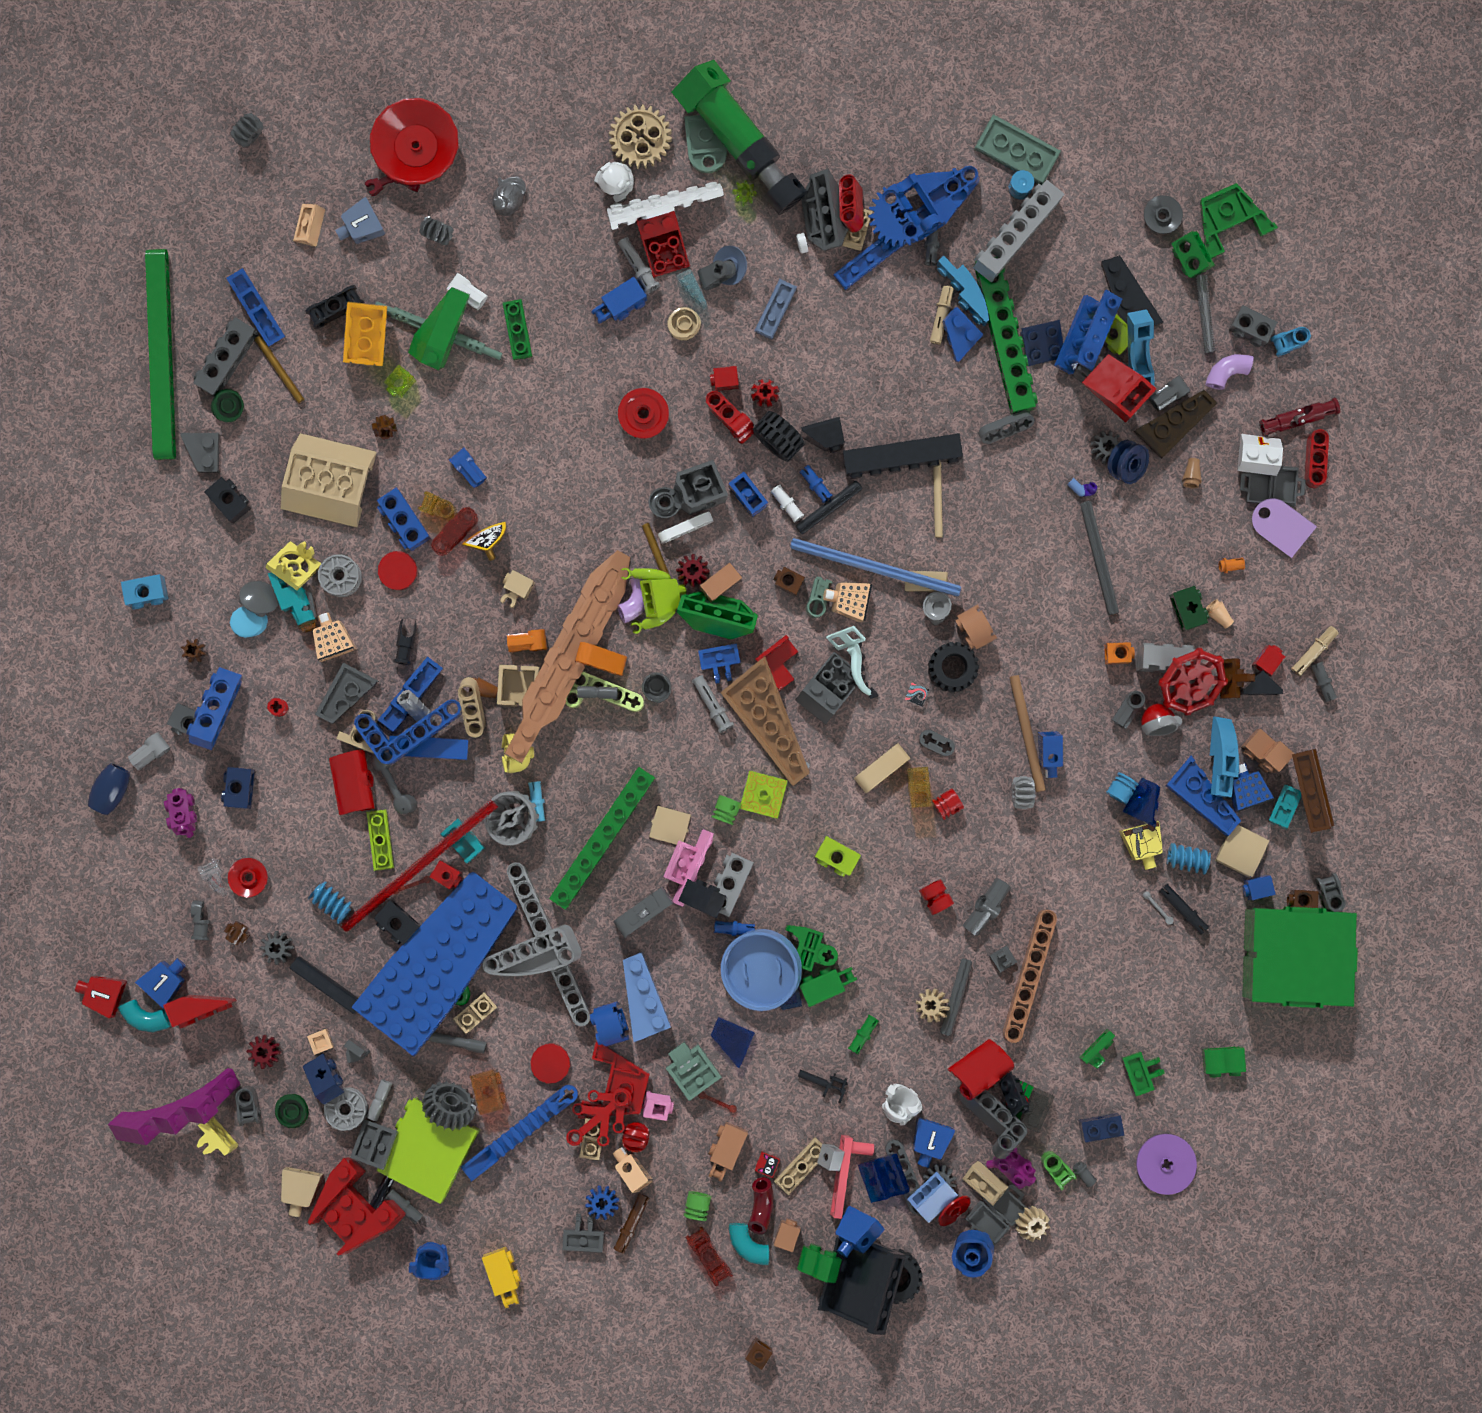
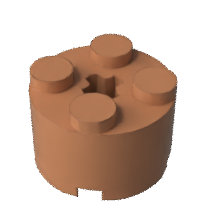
M978 604L957 616L958 619L955 620L961 632L966 631L968 636L965 639L970 648H976V650L997 639L995 634L991 636L993 629L982 610L977 611L980 609Z

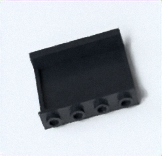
M836 1237L833 1252H836V1256L841 1258L842 1261L836 1283L825 1282L818 1310L828 1311L866 1328L868 1333L885 1335L906 1255L874 1242L865 1253H860L853 1249L848 1257H844L837 1251L842 1242Z

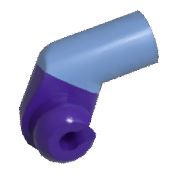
M1073 478L1067 484L1080 497L1092 496L1097 491V485L1094 482L1081 485Z

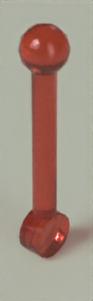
M425 876L422 880L404 885L398 891L396 890L394 895H397L399 891L416 885L430 883L431 878L430 876Z
M704 1091L698 1094L700 1099L705 1098L729 1109L731 1113L737 1111L735 1105L730 1106L706 1095Z

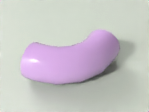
M1234 354L1222 358L1212 367L1205 385L1218 390L1225 389L1226 382L1230 376L1234 374L1248 375L1250 373L1254 357Z
M630 579L632 587L631 597L626 602L618 605V612L623 623L632 621L645 610L640 587V580L643 579Z

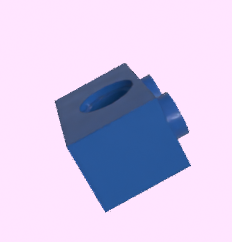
M742 472L728 483L730 490L752 518L768 506L767 500L745 472Z

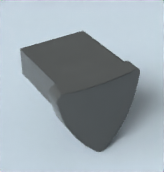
M354 1038L348 1039L344 1045L347 1048L346 1057L348 1063L359 1061L371 1052Z

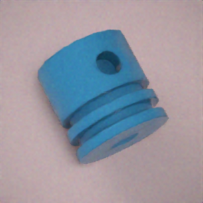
M1017 171L1012 176L1008 187L1011 196L1019 200L1028 197L1034 186V177L1028 171Z
M1118 772V777H1115L1116 781L1113 780L1106 793L1126 805L1133 795V791L1136 790L1135 786L1138 787L1139 784L1125 774Z

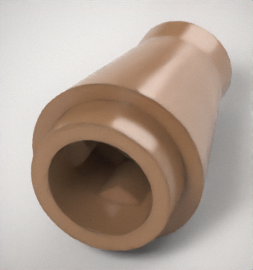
M1197 458L1188 459V464L1182 478L1183 486L1186 488H1198L1202 482L1200 460Z

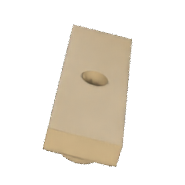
M814 1137L774 1180L788 1195L818 1165L817 1162L822 1143ZM804 1163L806 1167L801 1170L798 1168V1165Z

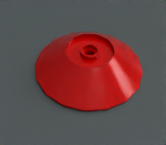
M423 98L402 99L387 106L375 119L370 133V152L377 167L391 180L406 185L426 184L441 177L453 164L459 148L458 130L450 114L437 103ZM418 143L419 147L413 148V145Z

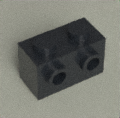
M687 879L678 901L717 918L726 896L719 893L720 889L709 884L707 888L708 883L696 879L694 882Z

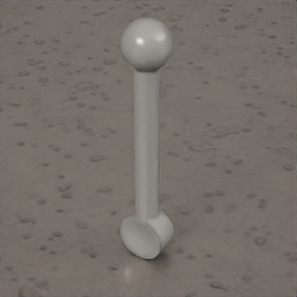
M1145 891L1143 897L1152 903L1165 918L1167 924H1172L1173 918L1167 916L1151 898L1150 892Z

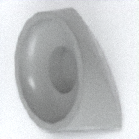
M936 591L930 593L923 602L924 614L935 626L942 623L948 617L952 608L950 596L943 592Z

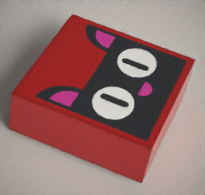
M761 1151L754 1171L773 1178L780 1158Z

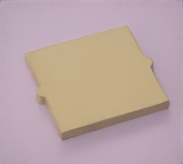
M657 806L655 817L651 821L653 825L649 837L676 845L678 841L684 842L685 835L689 831L687 828L691 815Z

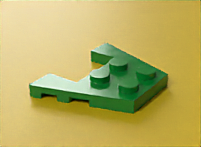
M1237 183L1200 200L1205 247L1211 259L1225 252L1217 235L1250 219L1253 220L1260 237L1278 228L1274 222L1272 223L1267 218V214L1253 203V200Z

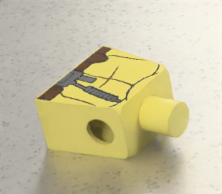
M1159 821L1119 831L1132 860L1142 859L1145 870L1157 867L1154 855L1163 852Z

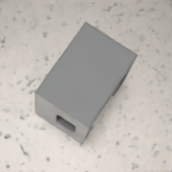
M822 1144L817 1163L829 1171H840L845 1152L832 1144Z

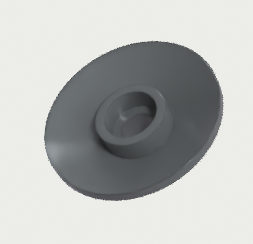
M1156 196L1147 203L1144 209L1146 225L1158 234L1171 233L1182 222L1183 211L1181 205L1170 196ZM1159 214H1164L1165 219H1160Z

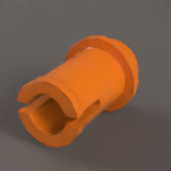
M1243 557L1229 560L1223 558L1218 563L1219 571L1227 574L1228 571L1244 570L1245 561Z

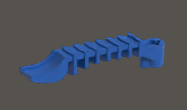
M570 1084L563 1086L546 1099L542 1105L536 1107L533 1112H530L528 1116L521 1119L519 1123L512 1126L510 1130L503 1133L497 1140L495 1139L491 1145L486 1146L462 1165V1170L471 1182L495 1164L500 1157H504L510 1149H514L519 1142H523L533 1131L539 1129L545 1122H548L551 1117L557 1115L573 1103L578 1096L577 1088ZM565 1089L574 1091L572 1099L567 1097L559 1102L565 1095Z

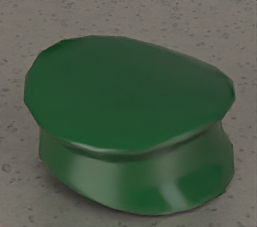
M222 389L213 397L211 411L219 421L234 422L242 415L244 402L237 391Z
M286 1094L280 1097L275 1104V1116L278 1122L287 1128H298L308 1119V1105L300 1095Z

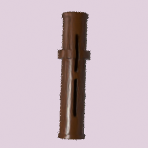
M638 1193L626 1223L620 1229L621 1233L613 1247L614 1250L625 1254L631 1238L635 1236L634 1232L645 1207L650 1200L648 1196Z

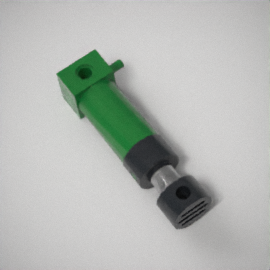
M711 60L695 66L671 93L687 113L693 111L699 113L750 181L758 177L761 178L769 189L764 197L778 215L787 212L808 193L793 173L784 176L775 164L779 160L780 154L769 140L763 136L726 89L731 80L716 61Z

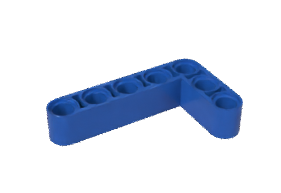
M448 700L391 741L388 740L376 721L367 714L358 715L355 718L354 725L378 760L383 764L392 765L462 715V708L458 701ZM451 704H457L458 711L455 714L448 712V707ZM436 715L442 718V722L438 726L432 724V718ZM368 718L369 726L362 729L360 726L361 720ZM419 727L425 729V735L421 738L416 736V729ZM375 734L381 736V741L377 745L372 743V737ZM406 738L409 741V746L406 749H401L399 743L402 739ZM387 750H390L393 754L392 759L389 761H385L383 758V754Z

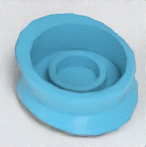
M244 606L234 611L230 618V626L233 632L245 638L261 634L266 629L268 623L267 615L259 617Z

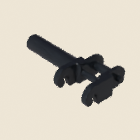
M801 1069L797 1076L824 1087L825 1090L822 1097L826 1096L828 1088L840 1091L841 1095L838 1103H841L846 1089L844 1086L848 1085V1082H846L847 1078L844 1080L837 1078L835 1073L833 1076H830L831 1082ZM833 1081L841 1083V1088L832 1085Z

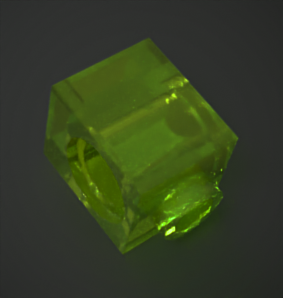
M398 365L384 381V384L387 386L385 390L393 397L398 395L402 398L416 382V379ZM397 379L404 380L403 385L400 387L394 386Z

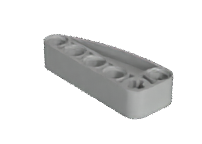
M561 925L485 958L482 966L486 973L492 975H533L571 964L581 957L582 952L572 928L568 925ZM543 939L546 940L547 947L543 944ZM526 946L529 947L530 953L526 951ZM567 950L571 952L572 958L567 955ZM509 953L513 955V960L510 958ZM493 960L497 963V967L494 966Z

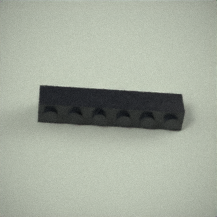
M960 433L844 450L842 457L845 476H850L851 479H858L862 477V474L870 473V476H878L882 474V471L897 473L902 468L917 470L922 465H928L929 468L940 465L939 462H947L948 465L956 464L963 458Z

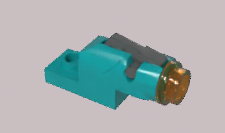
M272 572L268 573L281 610L284 612L292 610L290 613L295 619L298 628L302 630V633H307L317 628V614L312 593L305 591L302 586L298 590L291 586L284 588L286 582Z

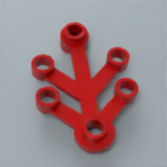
M624 1088L615 1090L613 1094L600 1093L596 1090H591L588 1093V1099L591 1102H598L599 1100L610 1101L606 1107L584 1106L581 1103L574 1104L572 1111L575 1115L593 1114L595 1116L579 1130H570L566 1136L567 1142L572 1146L580 1145L583 1142V1136L601 1122L597 1143L603 1147L609 1145L610 1113L615 1109L616 1122L613 1124V1131L619 1134L625 1131V1124L623 1123L625 1108L632 1101L631 1093ZM593 1092L597 1093V1099L595 1100L591 1099ZM620 1095L625 1096V1101L622 1103L618 1099ZM578 1105L582 1107V1111L580 1113H577L575 1111V1108ZM619 1123L622 1124L621 1131L616 1130V1125ZM574 1134L579 1136V1140L576 1142L572 1140ZM605 1136L607 1138V1142L605 1144H601L600 1139L601 1137Z

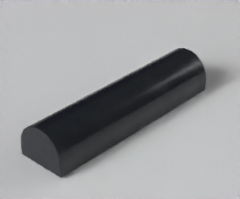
M301 956L295 959L289 967L293 972L352 1014H357V1011L352 1008L358 999L357 996Z

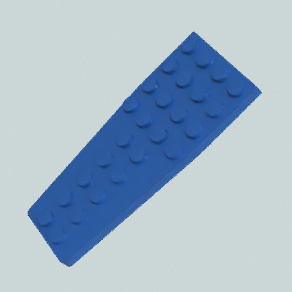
M474 872L469 873L408 941L388 960L353 1004L352 1008L415 1057L454 1007L484 959L517 912L518 906Z

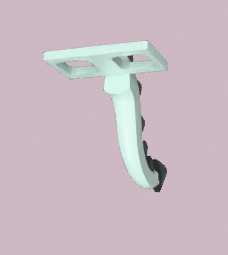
M854 626L828 635L826 638L838 651L848 647L847 652L851 656V672L858 688L868 695L870 699L878 697V693L872 687L869 689L867 682L864 683L866 677L861 673L865 671V667L862 664L865 655L861 652V646L866 638ZM854 631L860 638L853 640L847 633ZM840 637L845 644L837 645L832 639Z

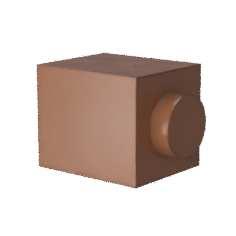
M788 1218L786 1221L781 1220L773 1242L774 1246L793 1252L801 1230L800 1226L797 1225L798 1222Z

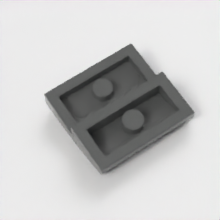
M364 1119L350 1158L384 1170L398 1131Z

